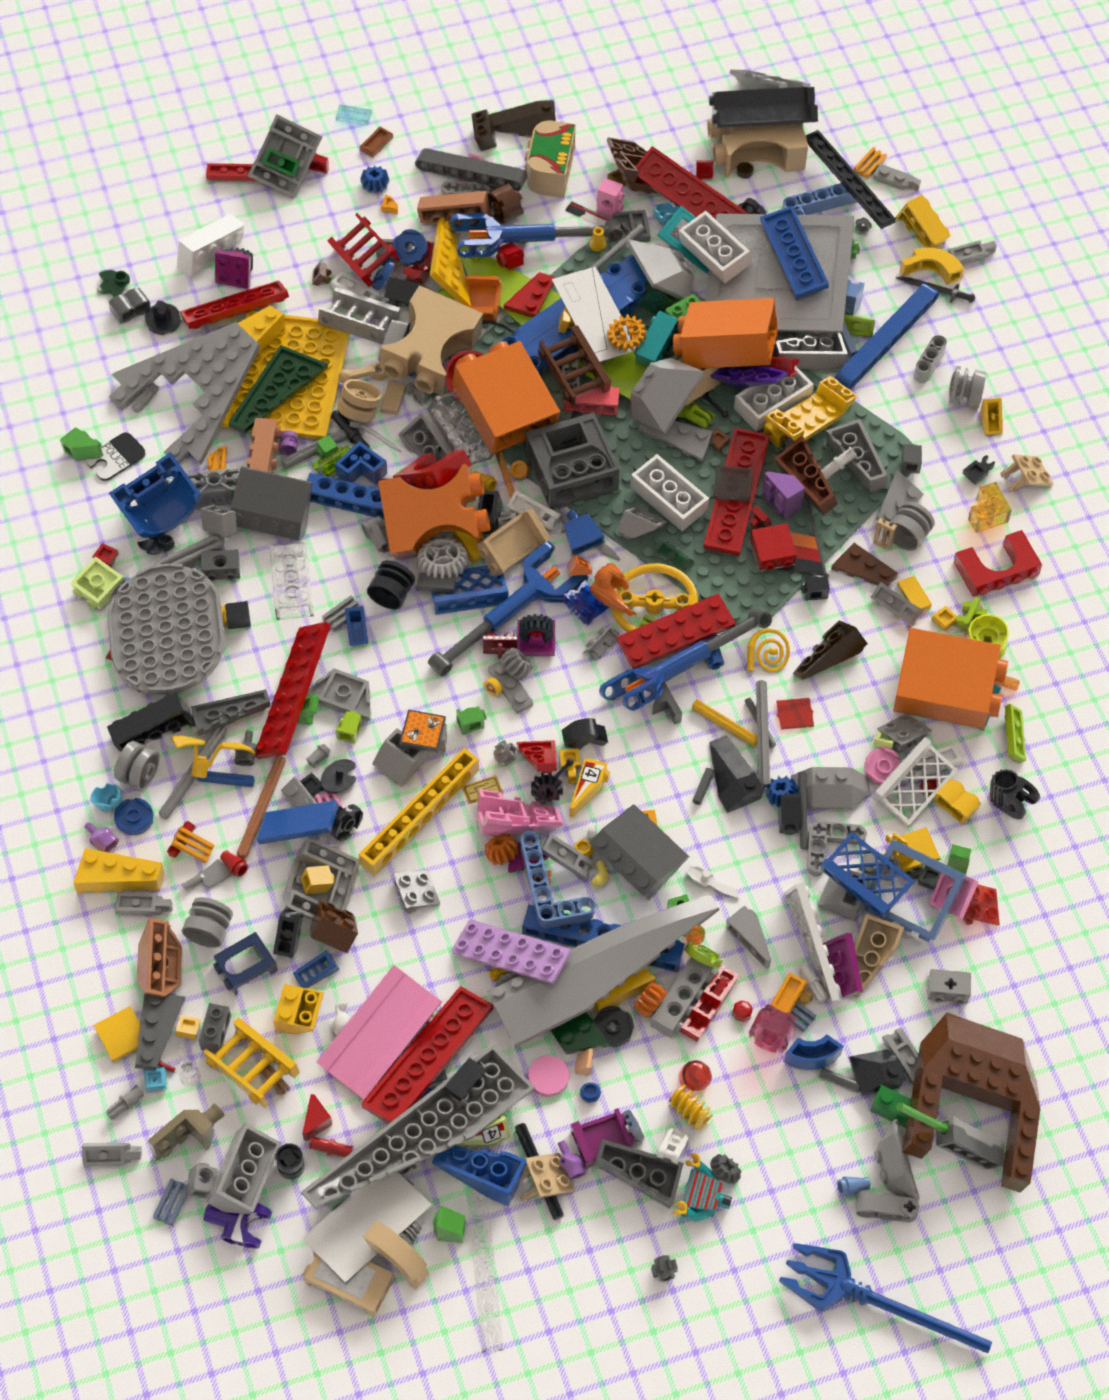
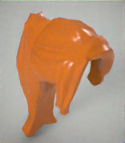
M607 563L606 566L601 567L594 577L595 581L589 586L591 593L597 600L608 607L629 616L636 615L637 613L627 607L617 595V585L623 587L624 590L629 589V584L624 574L613 563Z

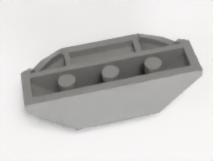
M810 767L803 770L806 772L807 806L812 809H852L869 796L868 777L851 767ZM798 773L791 775L790 779L793 778L798 786Z
M894 1119L878 1143L876 1151H874L876 1163H880L882 1170L880 1171V1179L882 1183H885L887 1190L894 1195L911 1197L919 1202L920 1197L908 1155L902 1153L904 1141L898 1119Z

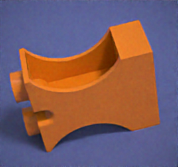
M466 464L461 466L457 475L449 483L435 489L415 488L407 484L401 477L378 481L390 554L397 560L418 556L422 544H426L428 540L443 532H463L480 542L483 540L482 532L490 531L487 510H476L474 506L466 507L469 502L476 501V496L484 495L481 474H472Z

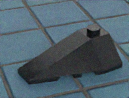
M725 735L709 742L712 764L715 771L717 794L725 811L729 813L762 799L764 788L728 736Z

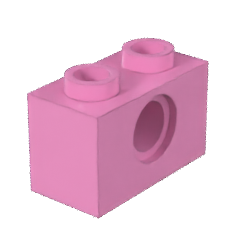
M607 178L603 179L597 189L596 212L612 218L613 213L623 211L624 204H622L625 195L623 184Z

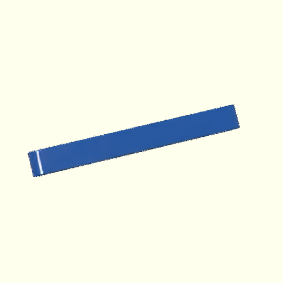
M923 283L837 372L834 379L851 390L935 303L939 292Z

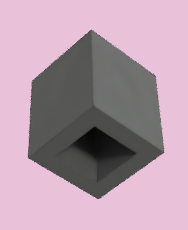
M904 444L901 454V473L920 474L922 445Z

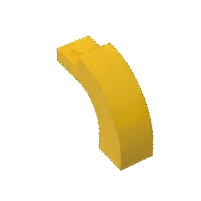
M919 248L913 250L912 257L902 260L900 273L902 276H906L919 270H931L939 274L948 285L962 279L964 267L956 257L944 250Z

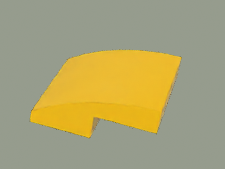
M131 1006L93 1025L112 1062L137 1050L140 1022Z

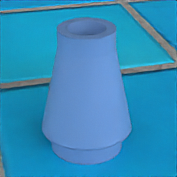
M843 1176L842 1179L837 1181L838 1192L840 1196L850 1197L859 1191L869 1190L870 1180L868 1177Z

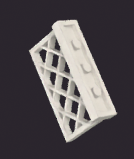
M926 737L914 747L871 795L876 801L879 800L906 826L912 823L935 797L936 793L958 771L955 766L930 745L931 741ZM928 750L934 755L935 763H925V754ZM914 766H922L923 776L913 777L912 768ZM926 766H935L936 776H926ZM939 766H946L951 771L948 776H940ZM928 779H936L937 788L935 790H927ZM901 780H910V790H900ZM913 780H923L924 790H914ZM911 793V804H902L901 794ZM914 793H924L925 801L923 804H915ZM889 794H897L898 804H891L885 798ZM902 807H912V816L909 819L902 814Z

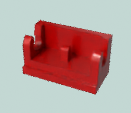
M772 356L770 365L764 366L788 372L786 377H792V375L798 373V371H795V365L799 364V359Z

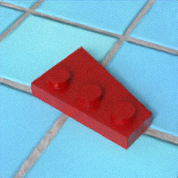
M538 272L503 305L504 310L533 318L540 313L554 285L552 279L555 276Z
M555 740L516 742L517 750L537 772L551 773L557 771Z

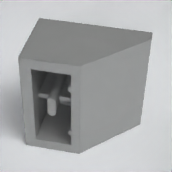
M396 728L384 740L372 765L402 787L427 761V751L400 746L399 742L402 731Z
M850 870V875L854 878L862 877L861 873ZM829 877L817 907L855 921L861 907V902ZM870 880L865 881L867 888L869 887Z

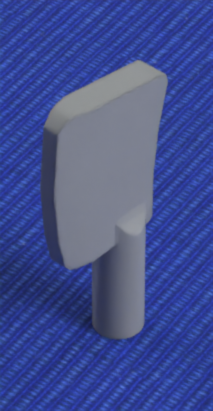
M216 859L210 866L199 872L197 876L183 883L182 886L187 891L203 882L206 888H210L230 877L231 873L219 859Z

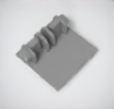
M909 714L901 715L877 728L878 731L895 741L894 749L896 752H903L908 747H913L923 738H927L928 733L932 731V729Z
M428 870L393 873L394 885L398 889L399 899L403 901V909L407 914L413 913L415 907L441 904Z

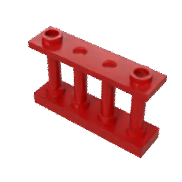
M356 213L355 216L360 223L341 240L338 239L336 241L331 236L327 242L368 287H371L374 284L370 279L371 273L391 255L397 262L400 259L396 255L398 251L392 244L388 246L369 226L372 223L365 216L362 218ZM366 227L369 232L349 250H344L345 245ZM375 237L378 240L358 259H352L354 254L370 239ZM383 246L386 251L369 267L362 270V264Z

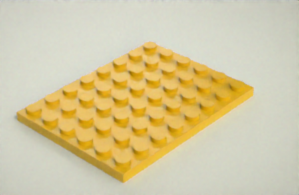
M259 311L248 312L246 318L252 316L253 314ZM284 315L285 328L254 359L220 428L232 429L229 427V421L279 346L282 345L328 363V368L264 419H277L281 432L291 430L296 432L300 438L319 440L328 436L331 413L334 409L340 383L338 376L343 369L350 334L319 324L317 318Z

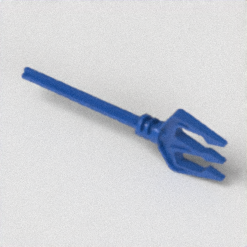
M793 1243L792 1247L805 1257L814 1254L835 1264L834 1271L808 1267L804 1262L786 1261V1265L795 1272L807 1275L826 1288L825 1293L820 1296L801 1288L796 1279L779 1278L781 1284L815 1309L825 1311L840 1302L842 1298L848 1299L851 1296L853 1302L858 1299L859 1304L862 1306L871 1304L982 1352L989 1353L992 1341L873 1292L868 1284L862 1287L861 1281L855 1284V1279L851 1278L852 1274L845 1252Z

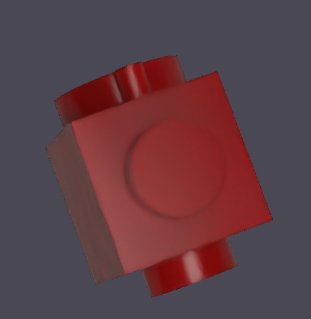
M508 243L499 247L496 260L500 267L512 270L524 265V251L522 248L514 243Z

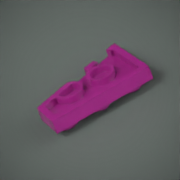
M845 933L824 942L823 945L827 946L829 956H827L828 962L834 968L835 976L833 978L840 987L842 997L849 998L863 992L852 933Z

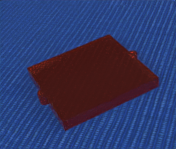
M810 698L776 700L778 711L776 716L779 718L781 730L814 727V711L811 709Z

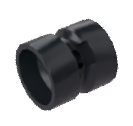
M286 1143L277 1149L275 1160L279 1174L288 1180L298 1178L305 1169L301 1148L295 1144Z

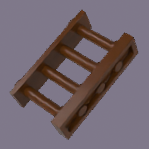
M578 325L571 327L570 338L546 347L544 341L541 340L539 341L538 349L540 358L545 360L563 391L562 394L565 401H569L571 406L575 405L576 395L594 387H601L603 392H607L611 386L610 378ZM572 344L578 348V352L557 361L551 355V353ZM577 359L585 360L586 366L563 375L559 367ZM588 372L594 375V380L574 389H571L567 382Z

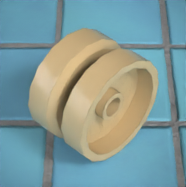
M350 379L345 381L341 391L342 395L337 403L338 411L354 421H372L382 397L381 391L373 384L363 380Z

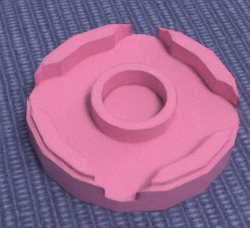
M886 747L872 750L865 758V774L870 781L880 786L901 763V759L896 752Z
M551 1055L541 1056L534 1060L528 1071V1080L535 1087L533 1091L546 1097L563 1092L569 1081V1071L565 1062Z

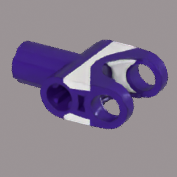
M257 1203L252 1214L226 1213L208 1204L204 1212L203 1221L224 1227L221 1235L223 1241L239 1247L258 1249L262 1241L252 1236L247 1231V1226L256 1219H270L272 1211Z

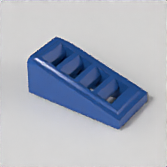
M325 950L293 972V975L302 988H308L337 972L339 967L331 954ZM327 961L330 966L326 968L323 962ZM320 965L323 971L319 972L316 966ZM310 969L316 974L314 977L309 972ZM305 973L309 980L305 981L301 974Z

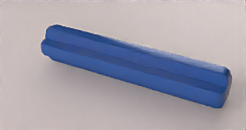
M208 771L206 778L197 777V781L253 787L255 778L252 775Z

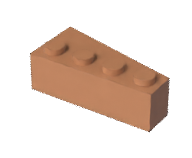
M255 418L252 432V441L254 443L250 444V458H247L246 463L248 468L270 473L276 470L277 460L274 458L275 454H278L279 451L277 437L281 436V427L278 426L277 419Z

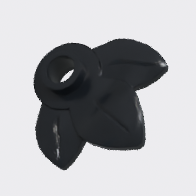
M163 534L137 542V545L142 550H146L147 554L155 555L173 549L175 542L170 535Z

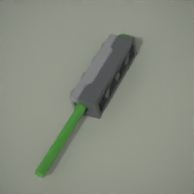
M903 1103L897 1104L896 1108L898 1111L936 1129V1146L986 1170L1004 1166V1141L995 1138L994 1135L987 1134L982 1129L975 1128L969 1123L957 1119L955 1116H946L943 1120L938 1121Z

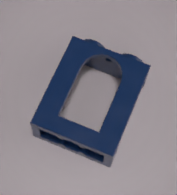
M256 932L213 956L215 971L218 975H223L225 978L223 980L224 985L228 991L232 989L235 996L238 994L237 988L267 971L270 975L278 971L275 960ZM252 946L261 961L241 973H229L225 968L226 962Z

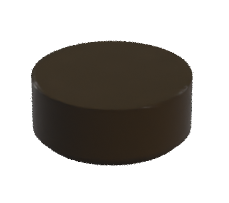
M742 162L738 164L737 175L740 178L748 179L752 177L754 167L751 163Z

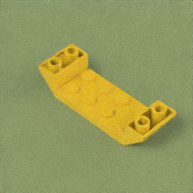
M829 376L819 383L816 393L784 413L776 409L766 415L765 418L771 426L793 442L801 436L808 440L841 419L857 399V395Z

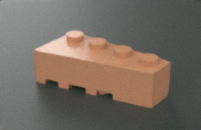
M487 191L420 197L417 206L420 223L437 225L438 220L442 217L449 221L454 214L484 213L493 218ZM456 220L453 224L460 225L462 221ZM472 220L470 224L476 225L479 223V220Z

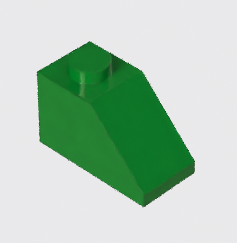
M268 147L262 164L294 177L301 161Z

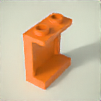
M493 275L466 276L465 281L471 306L468 307L483 313L482 321L491 320L497 322L503 288L500 277Z

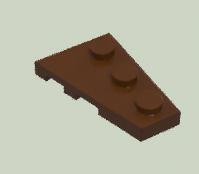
M853 543L831 566L833 571L837 572L840 570L847 573L848 576L863 578L865 582L877 586L880 582L889 586L898 577V572L856 543Z

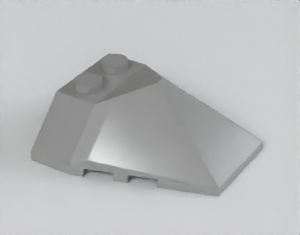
M730 69V73L747 90L807 87L811 84L794 79H784L780 76L766 75V73L747 69Z

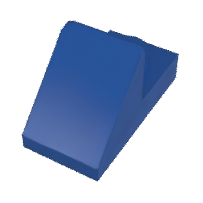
M364 606L344 608L349 645L368 644Z

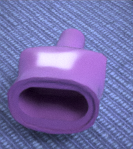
M90 822L84 825V828L92 834L89 842L101 851L109 852L119 843V839L113 835L109 828L97 829Z
M565 1140L558 1142L557 1145L563 1155L560 1158V1165L567 1172L569 1180L585 1175L587 1171L584 1167V1159L578 1154L571 1153Z

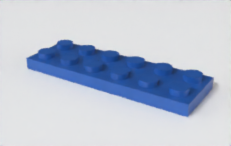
M793 205L761 216L760 222L795 298L799 299L829 288L827 278Z

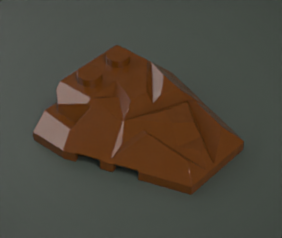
M608 137L606 140L622 179L628 185V188L634 192L643 191L647 194H659L637 178L639 170L636 168V165L647 151L634 141Z

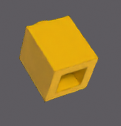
M329 865L307 867L300 877L306 895L328 893L334 884V875L330 872Z

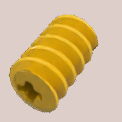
M684 1084L672 1094L668 1102H671V1108L677 1107L676 1112L682 1114L684 1120L689 1119L688 1124H695L694 1129L699 1131L707 1125L714 1114L709 1115L710 1107L703 1109L704 1101L699 1104L696 1103L699 1098L698 1096L690 1097L693 1092L692 1090L685 1093L686 1085Z

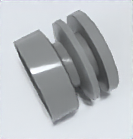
M956 366L948 391L949 403H954L955 396H959L958 404L961 405L963 398L966 397L967 406L979 408L987 371L975 369L971 377L968 376L969 370L967 367L965 368L964 375H961V366Z
M911 501L903 503L896 515L889 521L890 526L893 524L897 525L893 543L907 551L917 550L935 525L932 514L921 504Z
M206 897L195 898L189 910L190 916L186 918L181 930L182 934L188 940L198 945L218 948L223 943L226 935L225 929L230 925L229 921L233 917V911L217 900Z

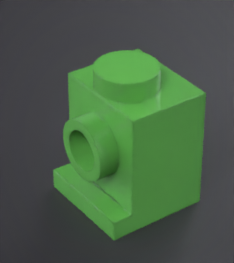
M479 706L469 707L464 711L456 709V720L462 735L484 728V720H487L484 709H480Z

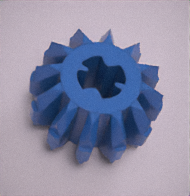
M375 164L372 168L367 166V170H363L360 177L363 189H367L368 193L371 191L382 193L383 189H387L389 184L387 170L383 169L382 166L376 167Z
M778 775L776 780L771 778V783L766 784V798H768L771 805L775 804L777 808H779L781 794H798V786L793 778L789 779L787 775L784 778Z

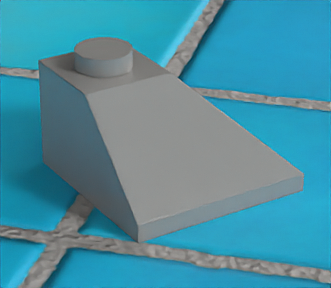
M635 506L624 511L617 531L622 533L623 537L632 539L668 524V521Z

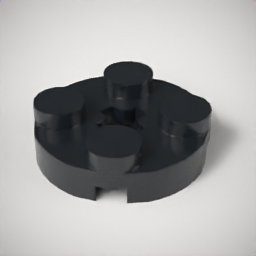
M618 1006L602 1008L593 1021L609 1043V1047H618L629 1042L634 1027L631 1015L621 1010ZM611 1022L619 1026L614 1031L608 1029Z

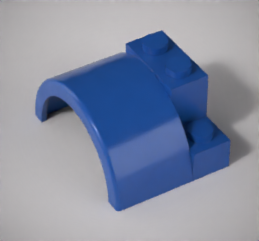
M171 452L156 461V466L127 485L123 483L109 492L110 497L142 538L157 537L176 528L195 511L200 502V492ZM172 476L174 478L169 485L166 478ZM135 500L137 506H131V502Z

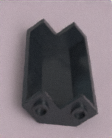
M813 86L711 92V96H709V106H712L713 113L711 120L716 128L818 122V105L815 104V87Z

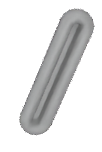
M212 535L157 561L155 565L174 563L182 564L186 567L201 560V552L221 550L224 547V539L220 535Z

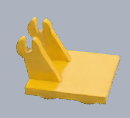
M927 827L901 836L894 832L892 837H889L888 834L885 836L887 843L894 839L937 861L941 860ZM897 850L893 854V857L898 859L903 872L925 865Z

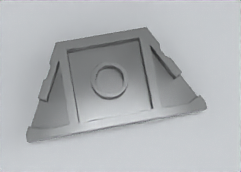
M334 668L325 677L317 680L315 685L308 690L307 696L311 694L319 696L318 703L345 713L346 711H354L360 714L362 719L369 722L371 720L369 681Z

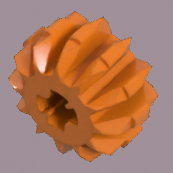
M510 834L494 835L493 839H488V843L484 846L485 855L489 862H492L493 865H503V863H509L510 859L514 860L515 856L519 854L517 841Z
M651 982L634 1003V1008L646 1018L650 1017L666 997L667 991L661 985Z

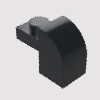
M594 718L576 720L561 730L564 745L568 748H578L580 750L588 743L601 746L609 743L605 726L596 724Z

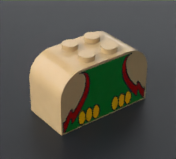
M544 121L534 128L532 138L528 139L527 148L529 150L525 152V161H527L525 163V171L528 174L527 185L534 193L565 198L575 151L576 124Z

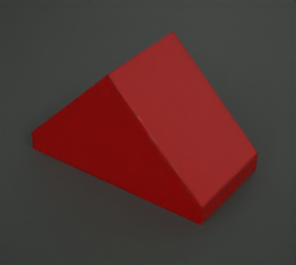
M310 1094L302 1132L304 1141H309L312 1135L316 1136L332 1125L331 1116L315 1094Z

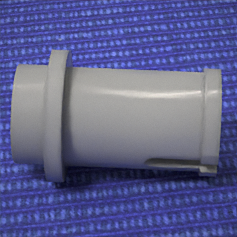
M325 744L318 745L317 749L306 758V761L311 767L315 768L325 757H329L331 751Z

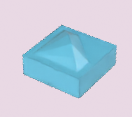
M165 1067L156 1068V1071L144 1070L146 1092L167 1089Z

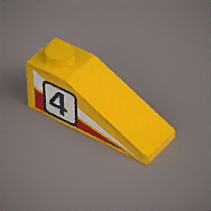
M589 758L584 759L570 805L569 817H574L602 790L604 782H608L610 771H607L608 763Z

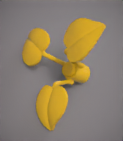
M176 735L171 737V740L178 749L189 745L194 747V760L191 772L193 777L206 778L208 767H212L213 761L221 749L246 750L255 755V751L245 744L221 742L210 761H207V757L198 756L197 745H205V741L190 736Z

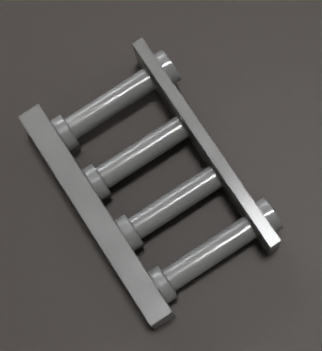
M339 287L333 290L331 308L327 310L320 307L318 312L319 324L382 344L384 341L386 325L390 324L392 319H400L399 307ZM340 307L348 310L345 315L336 313ZM355 313L365 315L362 320L352 318ZM374 318L381 322L376 326L370 324L369 321Z

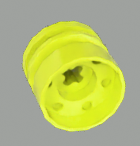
M991 614L976 617L970 624L968 639L1001 645L999 659L1004 657L1009 636L1008 626L1005 621Z

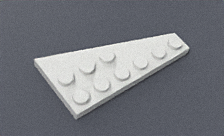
M804 882L795 884L784 892L786 899H791V912L798 916L797 927L808 954L812 953L814 956L812 964L814 969L821 974L819 976L821 979L820 983L828 995L827 1002L840 1000L841 990L839 985L835 984L833 978L835 976L834 968L827 959V956H829L828 949L821 940L823 936L822 930L815 921L816 910L813 905H810V891L804 885Z

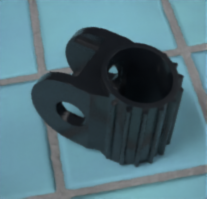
M1000 769V771L995 772V775H992L990 802L1012 818L1022 819L1026 815L1023 801L1033 805L1040 800V794L1036 787L1023 777L1018 776L1014 771Z

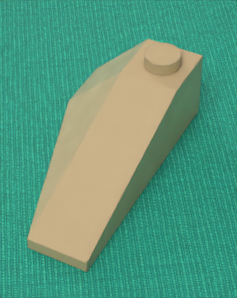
M865 914L855 943L863 991L898 947L904 930L903 926L869 914Z

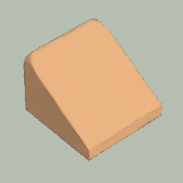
M589 1048L577 1055L575 1074L590 1075L593 1059L592 1049Z

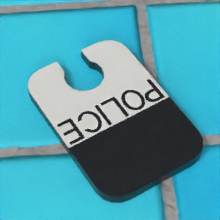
M124 432L102 445L101 450L104 456L101 458L85 459L90 469L100 461L106 462L107 467L97 471L96 475L101 480L108 481L143 459L146 452L143 446L130 433Z

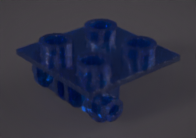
M584 580L564 594L562 599L573 613L577 610L578 612L575 616L577 617L581 614L578 618L583 624L589 626L596 617L610 607L602 604L594 597L589 590L590 585Z

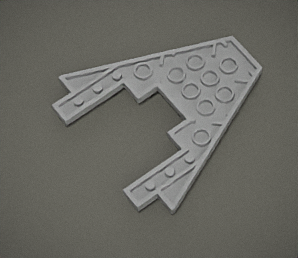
M235 322L112 373L111 375L121 386L108 397L122 411L160 375L173 385L186 373L205 392L192 404L203 416L164 451V454L167 455L171 452L178 463H181L191 454L201 464L260 349V345Z

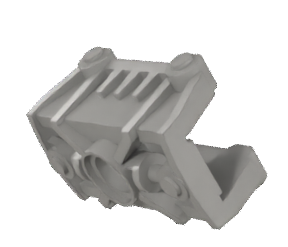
M240 466L238 468L229 469L226 467V469L205 472L200 470L196 473L186 472L196 488L203 487L198 490L201 494V499L196 509L200 510L210 505H231L236 486L230 487L226 484L237 483Z

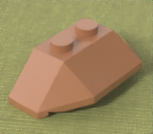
M151 917L146 923L138 944L136 982L145 994L164 998L181 985L182 946L170 928L171 925L168 921Z

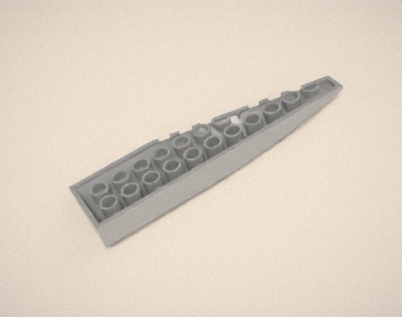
M705 896L653 913L571 949V954L554 984L519 975L487 991L514 1047L516 1048L592 1009L596 1001L600 998L605 999L610 995L609 991L616 986H622L626 983V978L630 975L635 976L661 956L660 952L666 948L670 949L673 947L677 939L681 936L686 937L691 933L690 930L694 926H700L720 911L712 896Z
M492 1044L473 1059L486 1068V1073L461 1102L444 1091V1086L455 1075L454 1073L303 1189L301 1194L316 1209L472 1139L532 1092L535 1087Z

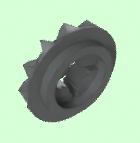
M717 1154L711 1159V1170L721 1181L734 1184L741 1178L740 1174L742 1171L738 1168L739 1164L733 1161V1158H728L726 1154Z

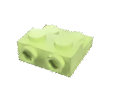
M95 557L70 584L73 588L72 593L77 598L81 599L83 597L92 609L97 607L101 610L113 598V591L124 581V578Z

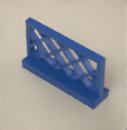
M488 565L463 569V573L458 574L462 579L456 582L454 594L445 593L447 595L436 596L439 592H431L435 615L498 606L509 597L504 573L494 577L488 574L490 572ZM476 573L480 575L477 580L470 577ZM484 578L491 580V582L488 585L482 583L481 581ZM466 580L473 583L469 588L462 585ZM495 583H497V584H499V585L502 586V587L492 588V586H493ZM476 586L483 588L482 590H473ZM458 589L465 591L462 593H455Z
M853 832L821 864V871L883 920L915 883V880ZM853 839L859 844L860 850L848 851L847 845ZM871 853L875 856L874 863H863V854ZM860 854L861 864L849 865L848 855ZM846 855L847 865H837L833 860L837 856ZM876 866L877 876L865 877L864 867ZM878 866H888L891 870V875L879 876ZM850 868H862V877L854 878L851 876ZM894 878H903L908 883L904 887L895 888ZM892 879V888L880 889V880ZM877 880L878 889L869 890L866 887L865 881ZM893 892L894 899L889 904L882 900L881 893Z

